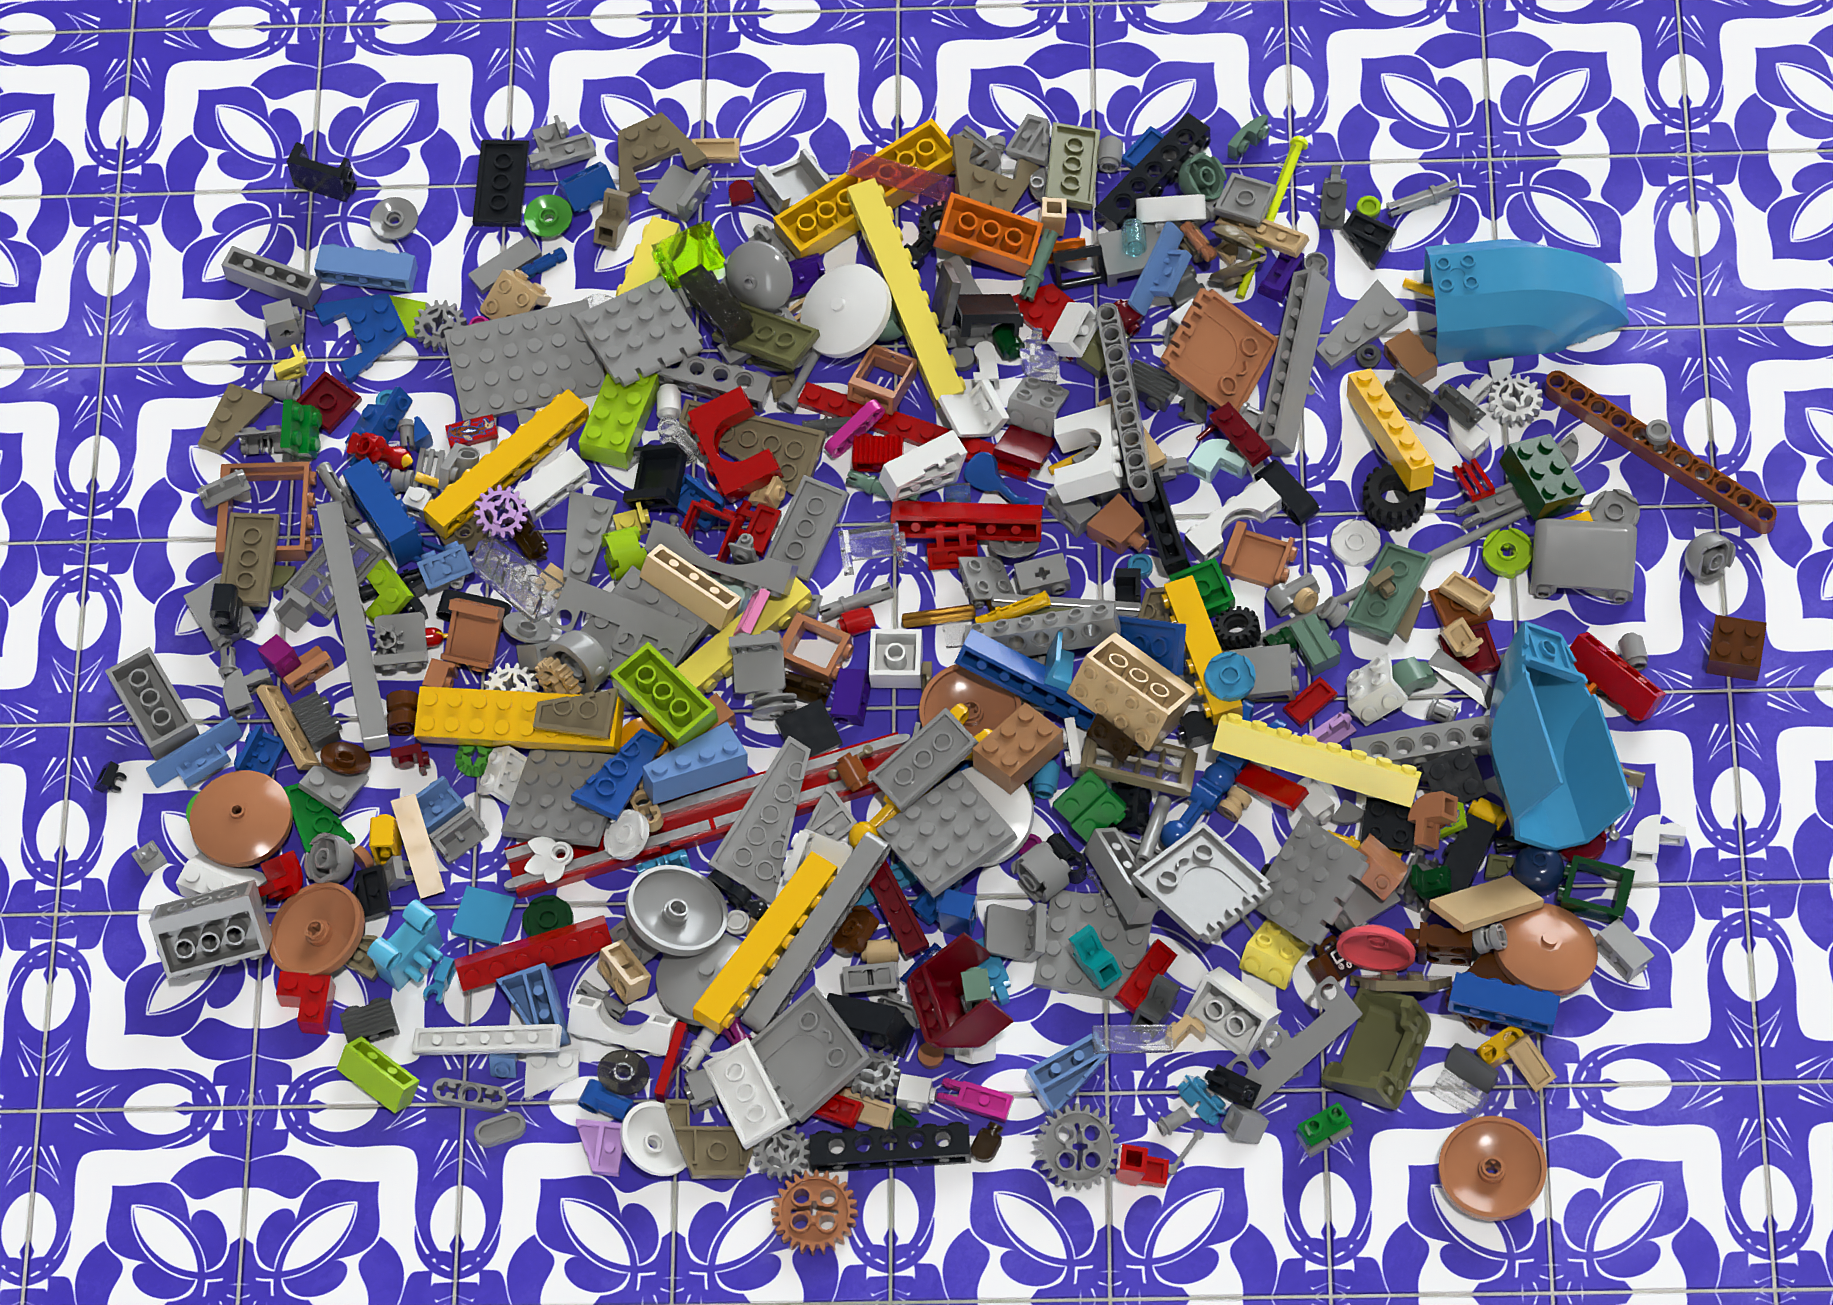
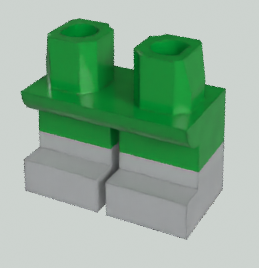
M1337 1102L1298 1124L1296 1138L1309 1158H1312L1329 1148L1331 1144L1335 1145L1352 1135L1353 1130L1350 1125L1353 1123L1340 1103Z

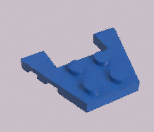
M388 293L313 305L323 327L347 317L360 344L361 353L340 362L349 384L357 380L356 376L363 370L367 371L373 366L372 363L382 354L386 355L408 336Z

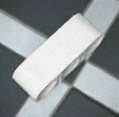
M1196 194L1136 199L1137 224L1206 220L1205 195Z

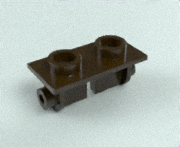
M528 514L522 515L527 518V523H520L522 531L514 530L513 539L516 540L523 550V554L529 560H547L548 558L545 554L549 551L548 543L539 531H534L531 534L536 526Z
M785 671L786 687L782 691L783 693H794L797 695L795 699L808 703L821 699L825 706L833 684Z
M1097 713L1086 735L1122 763H1125L1128 755L1135 756L1139 751L1137 743L1105 717Z

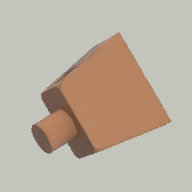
M1119 493L1087 523V537L1117 554H1123L1130 546L1141 553L1149 544V541L1142 536L1144 533L1143 518Z

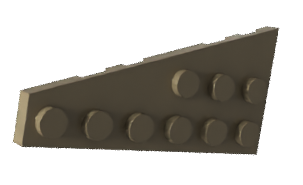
M685 399L678 420L680 425L690 430L687 422L691 421L687 412L705 403ZM755 415L728 429L721 438L719 449H722L737 461H743L769 448L775 456L784 476L780 480L785 486L786 491L794 496L803 475L813 478L827 434L825 431Z

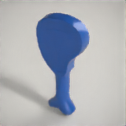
M980 452L970 459L965 467L964 477L972 486L983 491H998L1011 504L1029 505L1028 497L1018 496L1005 484L1004 479L998 472L997 460L991 453Z

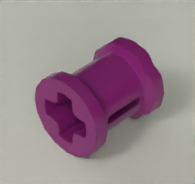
M735 1017L732 1025L728 1029L724 1028L721 1032L722 1035H726L732 1044L731 1046L745 1038H748L750 1041L753 1039L750 1034H746L740 1025L741 1020L739 1017Z

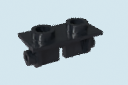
M1217 1064L1214 1070H1208L1205 1074L1208 1089L1252 1109L1262 1085Z

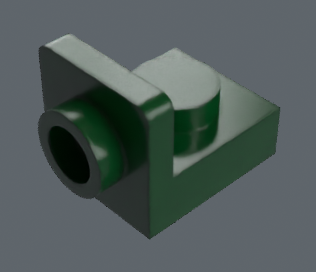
M1418 864L1412 865V875L1409 876L1410 886L1412 890L1417 891L1422 899L1451 892V870L1445 865L1422 871Z

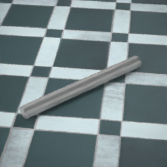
M993 593L991 606L993 608L998 606L1004 607L1033 595ZM1049 597L1051 606L1045 607L1083 608L1098 604L1115 603L1117 614L1129 617H1138L1139 611L1142 608L1139 602Z

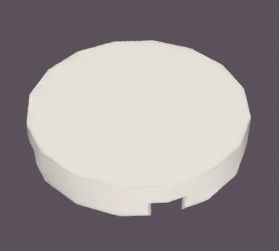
M1348 519L1340 523L1333 530L1330 541L1331 551L1335 558L1342 564L1351 567H1361L1371 563L1378 556L1381 548L1378 530L1374 525L1362 519L1361 521Z
M627 809L622 812L617 821L611 819L610 822L612 824L609 829L606 828L604 833L605 850L614 858L623 861L632 859L639 854L649 837L647 818L640 812Z

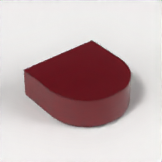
M736 180L729 186V197L732 207L756 201L752 185L748 181Z

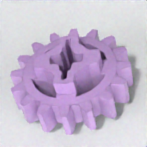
M498 485L497 491H493L489 487L488 495L480 494L482 502H475V507L480 510L474 511V517L480 518L476 521V525L484 526L483 534L490 531L491 539H494L496 534H499L501 540H504L505 534H509L513 538L514 530L522 531L520 523H527V518L522 515L528 514V508L522 507L526 504V500L518 499L519 491L512 494L510 486L507 487L506 491H503L501 485ZM495 498H501L495 502H491V500ZM510 501H512L515 504L518 512H516L515 509H512L509 503ZM503 504H505V512L502 514V517H500L499 521H497V512H499L500 508L502 509ZM484 513L490 516L493 522L492 525L487 521ZM511 523L510 526L501 528V526Z

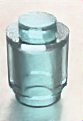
M1139 219L1126 220L1121 228L1123 252L1133 257L1140 256L1147 250L1146 228Z

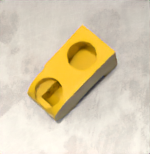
M1509 1026L1479 1046L1476 1053L1481 1060L1496 1068L1510 1059L1504 1048L1516 1041L1524 1033L1518 1027Z

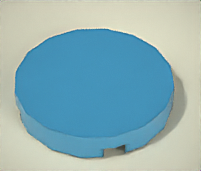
M1230 651L1220 653L1209 661L1205 669L1204 679L1206 688L1211 695L1219 700L1232 702L1241 700L1249 695L1255 685L1256 673L1254 665L1249 658Z

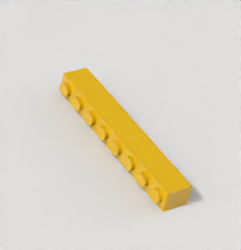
M569 389L562 394L556 395L549 405L544 409H539L531 420L526 424H521L514 434L508 439H503L496 449L490 454H485L472 469H467L455 483L446 486L443 493L437 498L428 501L423 508L425 522L446 540L474 516V511L480 510L475 507V502H482L480 499L481 493L488 495L489 487L493 491H497L498 485H501L503 491L506 490L508 486L512 485L585 424L589 417L588 405Z
M810 852L693 1007V1019L717 1034H720L724 1028L728 1029L735 1019L734 1014L739 1008L743 1009L750 999L749 994L754 988L758 989L765 979L764 974L769 968L773 969L780 959L779 954L783 949H788L795 938L794 934L798 929L802 928L810 913L837 876L838 867L815 852Z

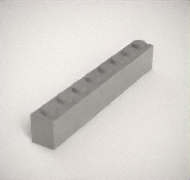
M1314 268L1294 272L1259 430V436L1271 448L1273 456L1295 452L1330 282Z

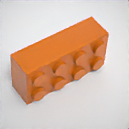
M951 192L945 203L933 246L1025 277L1026 270H1029L1032 265L1043 223Z

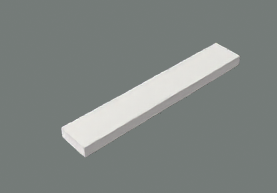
M559 1024L415 1028L412 1053L415 1056L559 1052L562 1026Z

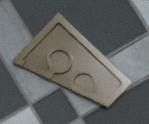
M229 383L198 441L199 448L222 455L239 439V437L235 436V433H240L241 428H246L251 423L254 424L260 418L259 415L275 403L274 398Z
M616 687L602 692H588L580 696H566L539 701L533 727L539 730L610 739L619 689Z

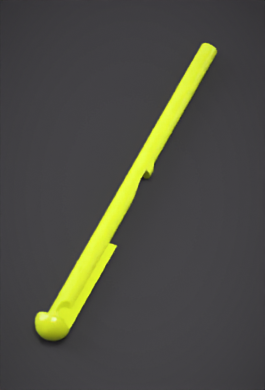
M1294 136L1290 140L1291 147L1276 183L1278 191L1265 217L1266 220L1275 221L1301 151L1308 148V141L1303 136ZM1255 243V247L1259 249L1265 247L1263 245ZM1252 251L1249 260L1260 258L1261 255ZM1258 263L1243 275V281L1240 282L1235 295L1236 298L1241 300L1245 298Z

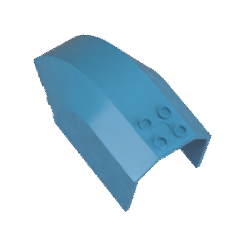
M1499 239L1425 247L1423 284L1433 283L1437 322L1435 356L1438 364L1557 353L1566 350L1567 346L1577 342L1579 344L1583 343L1589 337L1597 334L1602 335L1629 324L1622 278L1611 267L1590 256L1518 239Z
M1524 621L1518 628L1506 651L1494 686L1489 718L1490 755L1505 806V812L1515 840L1546 850H1560L1589 843L1633 808L1634 804L1600 701L1596 694L1591 695L1585 685L1588 682L1585 674L1578 672L1575 668L1574 663L1577 660L1561 633Z

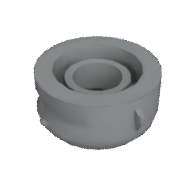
M570 630L555 640L547 649V658L550 656L554 660L558 658L562 665L565 663L574 672V678L579 680L578 686L582 688L580 692L582 695L595 691L609 676L610 662L606 652L592 636L583 631Z

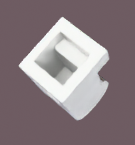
M988 341L979 342L974 348L975 364L980 372H973L974 386L981 379H989L994 390H998L1000 387L995 347Z

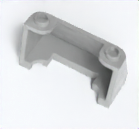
M1540 519L1536 521L1533 538L1530 595L1548 598L1556 592L1557 588L1608 591V597L1616 603L1632 602L1637 528L1634 525L1625 523L1563 519Z

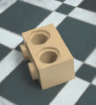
M623 939L602 948L597 969L625 1005L647 995L651 975Z

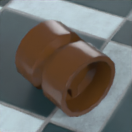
M397 690L386 696L388 712L387 730L390 734L396 736L414 734L419 696L416 692Z

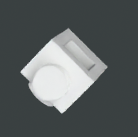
M409 486L402 499L408 510L406 513L409 518L413 516L415 520L427 524L424 519L423 508L428 501L433 499L432 494L424 488Z

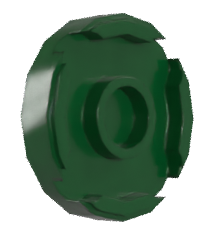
M542 895L533 899L522 915V925L528 937L574 924V915L570 905L555 895Z

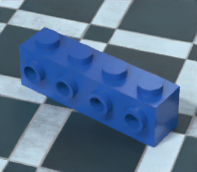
M1456 972L1448 1011L1552 1035L1561 996H1556L1553 992L1547 990H1531L1522 984H1506L1496 978H1480L1471 972Z

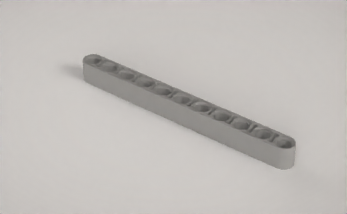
M341 500L318 504L316 507L365 752L390 747Z

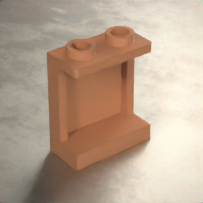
M1237 520L1221 562V571L1225 576L1269 589L1279 583L1286 584L1290 574L1288 565L1290 561H1295L1298 548L1295 547V538L1289 537L1288 542L1248 531L1247 523Z
M460 598L450 599L449 610H452L445 651L441 653L440 659L454 663L456 667H461L462 664L471 665V670L485 672L486 669L493 668L505 608Z
M1370 833L1356 849L1368 857L1365 862L1370 864L1360 881L1382 900H1386L1401 883L1409 866Z

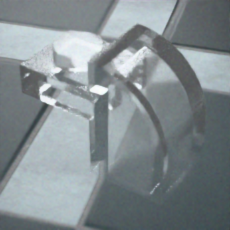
M1032 328L1031 337L1026 339V349L1020 348L1021 369L1026 377H1035L1041 382L1057 385L1060 365L1059 351L1042 350V328Z

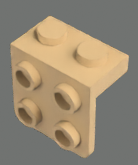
M503 269L482 303L480 311L493 320L530 312L536 304L548 306L552 297L545 293L546 289L542 285L530 282L528 280L529 276L519 269L515 271Z

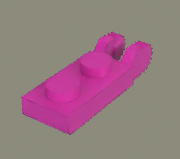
M943 1078L941 1085L947 1089L959 1092L956 1097L946 1093H938L936 1097L938 1102L1006 1123L1014 1096L964 1080L960 1082L954 1079Z

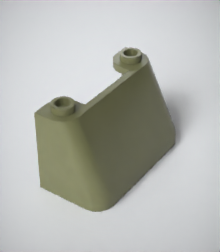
M1359 988L1352 1001L1363 1015L1357 1019V1025L1341 1063L1331 1061L1324 1068L1321 1080L1329 1088L1380 1107L1395 1110L1403 1100L1431 1030V1020L1413 996Z

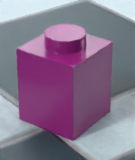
M277 634L257 649L264 664L282 680L301 665L294 648Z

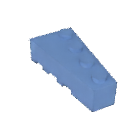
M725 722L644 765L643 789L652 804L655 805L748 776V753L728 722Z

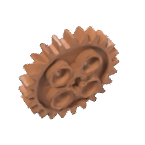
M815 1169L814 1175L809 1176L805 1170L804 1178L800 1179L795 1174V1182L793 1184L787 1180L785 1181L786 1190L778 1188V1194L781 1198H773L774 1204L778 1207L771 1208L772 1215L776 1216L772 1219L773 1225L778 1226L775 1229L776 1234H783V1243L791 1240V1250H794L799 1245L801 1254H804L806 1249L809 1248L812 1256H814L816 1249L820 1248L824 1255L826 1254L827 1246L835 1251V1242L838 1241L840 1244H845L843 1235L852 1236L849 1227L857 1226L856 1221L853 1219L858 1217V1210L853 1209L858 1206L857 1200L851 1199L854 1196L853 1190L846 1191L848 1188L846 1181L839 1184L838 1175L830 1179L829 1171H826L823 1177L819 1176L818 1169ZM804 1195L809 1198L805 1203L796 1202L799 1196ZM827 1196L835 1198V1201L831 1204L822 1202ZM814 1209H818L816 1215H811ZM798 1221L807 1222L806 1227L802 1229L795 1228L794 1225ZM830 1221L834 1223V1226L830 1229L821 1228L824 1222Z

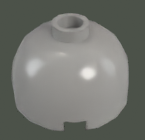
M1702 533L1692 539L1687 546L1685 553L1686 567L1697 580L1704 584L1714 583L1724 576L1720 572L1726 566L1729 568L1732 566L1736 555V547L1728 538L1718 533Z
M325 832L313 838L310 842V845H313L310 853L306 852L304 857V868L308 878L313 879L319 884L328 882L338 884L343 882L353 869V848L344 838Z

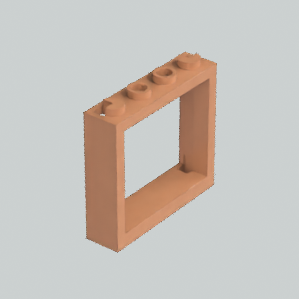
M310 462L221 464L220 478L235 472L236 469H243L247 481L303 480L300 545L277 546L275 562L307 561L309 551H313V538L310 537V529H314V515L311 514V507H315L316 498L315 493H312L313 485L317 484V474L312 471ZM234 497L218 504L215 553L219 563H223Z

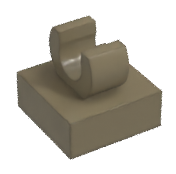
M1390 566L1381 570L1368 579L1366 588L1371 594L1380 590L1385 599L1389 598L1394 594L1393 591L1396 590L1392 584L1395 575L1394 571Z

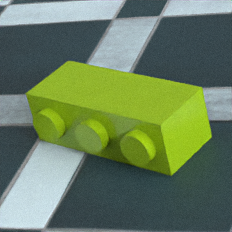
M362 1036L345 1045L336 1068L393 1113H397L412 1103L420 1082L419 1079Z

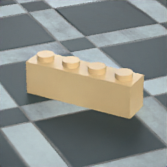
M659 544L647 554L639 576L719 631L734 620L742 599L662 544Z

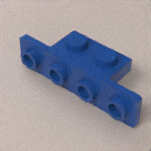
M396 386L385 405L367 404L357 423L351 429L345 444L347 445L349 438L354 432L360 435L368 432L383 436L388 444L397 429L399 421L403 419L411 406L412 398L401 387ZM355 455L350 462V466L360 462Z

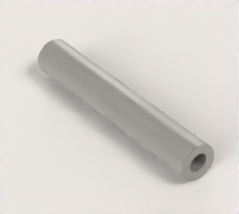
M1160 795L1156 799L1135 858V862L1141 867L1152 860L1172 803L1168 796Z

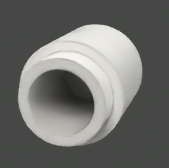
M664 384L659 387L657 392V416L663 421L673 422L680 417L682 411L681 392L678 386L674 384Z

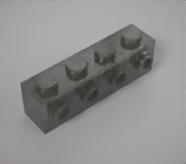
M700 264L677 278L678 284L682 287L689 303L728 347L754 333L751 322H753L751 314L747 309L743 310L741 308V304L735 296H730L724 283H718V279L712 270L708 271Z

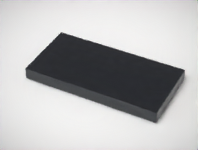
M481 140L473 226H522L530 149L529 141Z

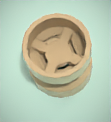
M1231 786L1227 792V798L1220 801L1217 810L1226 819L1238 822L1242 816L1243 809L1248 808L1252 803V798L1243 789Z

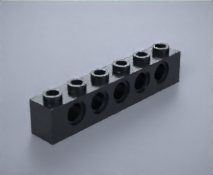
M1187 113L1094 208L1095 222L1109 232L1130 228L1133 220L1136 218V199L1160 197L1164 192V188L1170 182H1175L1178 178L1181 165L1188 158L1198 154L1201 150L1204 151L1211 142L1210 127L1190 113Z
M951 1122L945 1126L928 1123L915 1128L900 1125L895 1127V1129L885 1130L882 1127H872L868 1131L845 1129L840 1133H831L830 1131L823 1130L815 1134H809L810 1162L813 1174L815 1169H818L819 1173H825L826 1171L832 1173L971 1163L969 1124H963L962 1122ZM941 1139H947L950 1141V1143L944 1147L937 1145V1142ZM914 1141L924 1143L920 1148H912L910 1146ZM887 1143H895L897 1145L893 1150H886L884 1148ZM863 1144L870 1146V1149L866 1152L857 1150ZM836 1146H841L844 1148V1150L838 1154L831 1152L832 1148Z

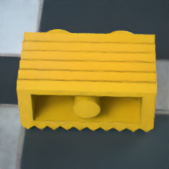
M381 814L370 818L369 847L376 865L381 864L384 866L391 856L402 855L403 845L396 819L388 814Z

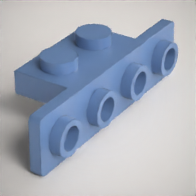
M1166 222L1128 300V305L1141 316L1146 315L1155 296L1173 297L1192 257L1187 250H1177L1184 233L1172 222Z
M230 716L146 768V771L156 788L161 787L177 776L189 787L229 763L231 759L224 748L241 738L243 733L234 717Z

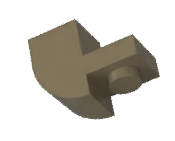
M607 188L604 191L602 214L595 221L594 243L616 248L621 243L631 217V211H629L630 193Z

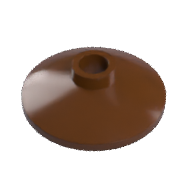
M348 742L329 743L322 748L320 753L321 761L328 768L344 774L364 772L371 764V757L368 752H365V749Z

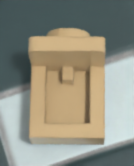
M773 476L770 484L752 492L748 501L755 507L759 503L778 509L780 502L785 497L786 488L779 476Z
M1459 617L1440 631V634L1456 657L1466 656L1468 658L1480 650L1478 646L1484 642L1481 637H1475L1463 617Z
M1186 1013L1178 1023L1174 1021L1166 1029L1165 1045L1174 1051L1190 1033L1203 1042L1206 1039V1027L1201 1020L1196 1017L1191 1018Z

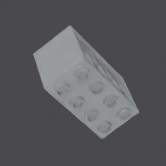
M255 879L156 905L148 921L167 979L173 977L176 980L183 979L196 971L206 973L214 970L215 966L222 964L233 966L238 964L241 959L249 957L251 960L259 959L268 952L273 938Z

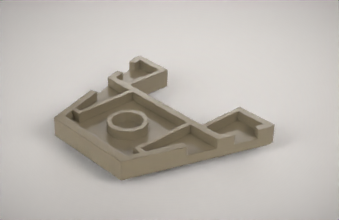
M660 112L618 131L619 191L630 193V197L643 192L635 172L681 152L689 171L709 163L708 159L681 130Z
M953 134L950 137V146L953 148L952 165L955 166L956 177L954 182L956 194L1011 212L1029 185L1031 175L1039 169L1040 165L1020 158L1016 162L1014 176L1011 179L969 163L974 141Z
M665 1100V1110L691 1179L745 1178L755 1145L745 1150L733 1126H690L689 1100Z

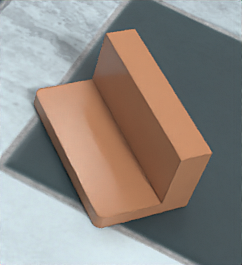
M315 646L298 657L301 665L285 676L283 680L281 678L280 680L293 696L335 668L326 651L323 652L319 646Z

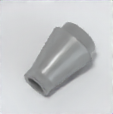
M294 379L266 380L263 384L262 390L264 395H269L282 401L283 399H293L296 401L301 395V385L299 382H295Z

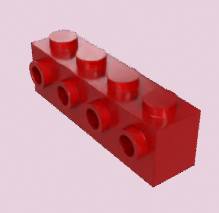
M1589 632L1578 634L1569 647L1577 660L1574 666L1578 672L1585 674L1588 679L1587 683L1590 685L1594 682L1597 685V689H1601L1607 694L1606 697L1609 701L1616 705H1621L1627 710V715L1634 720L1643 721L1651 718L1667 695Z

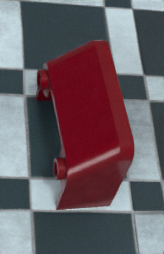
M964 932L914 970L907 981L909 994L924 1040L933 1048H979L1014 1022L1012 1017L987 998L965 1014L960 999L963 995L961 972L977 967L991 955L984 947Z

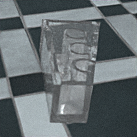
M491 537L478 541L471 559L475 569L474 572L532 624L550 617L565 584L496 538L491 539Z

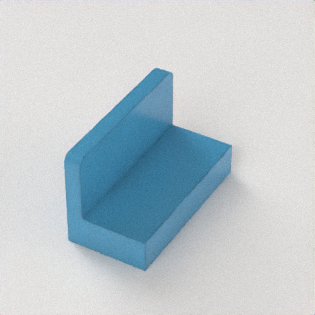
M1058 631L1047 651L1044 683L1068 691L1072 683L1074 653L1061 649L1063 632Z

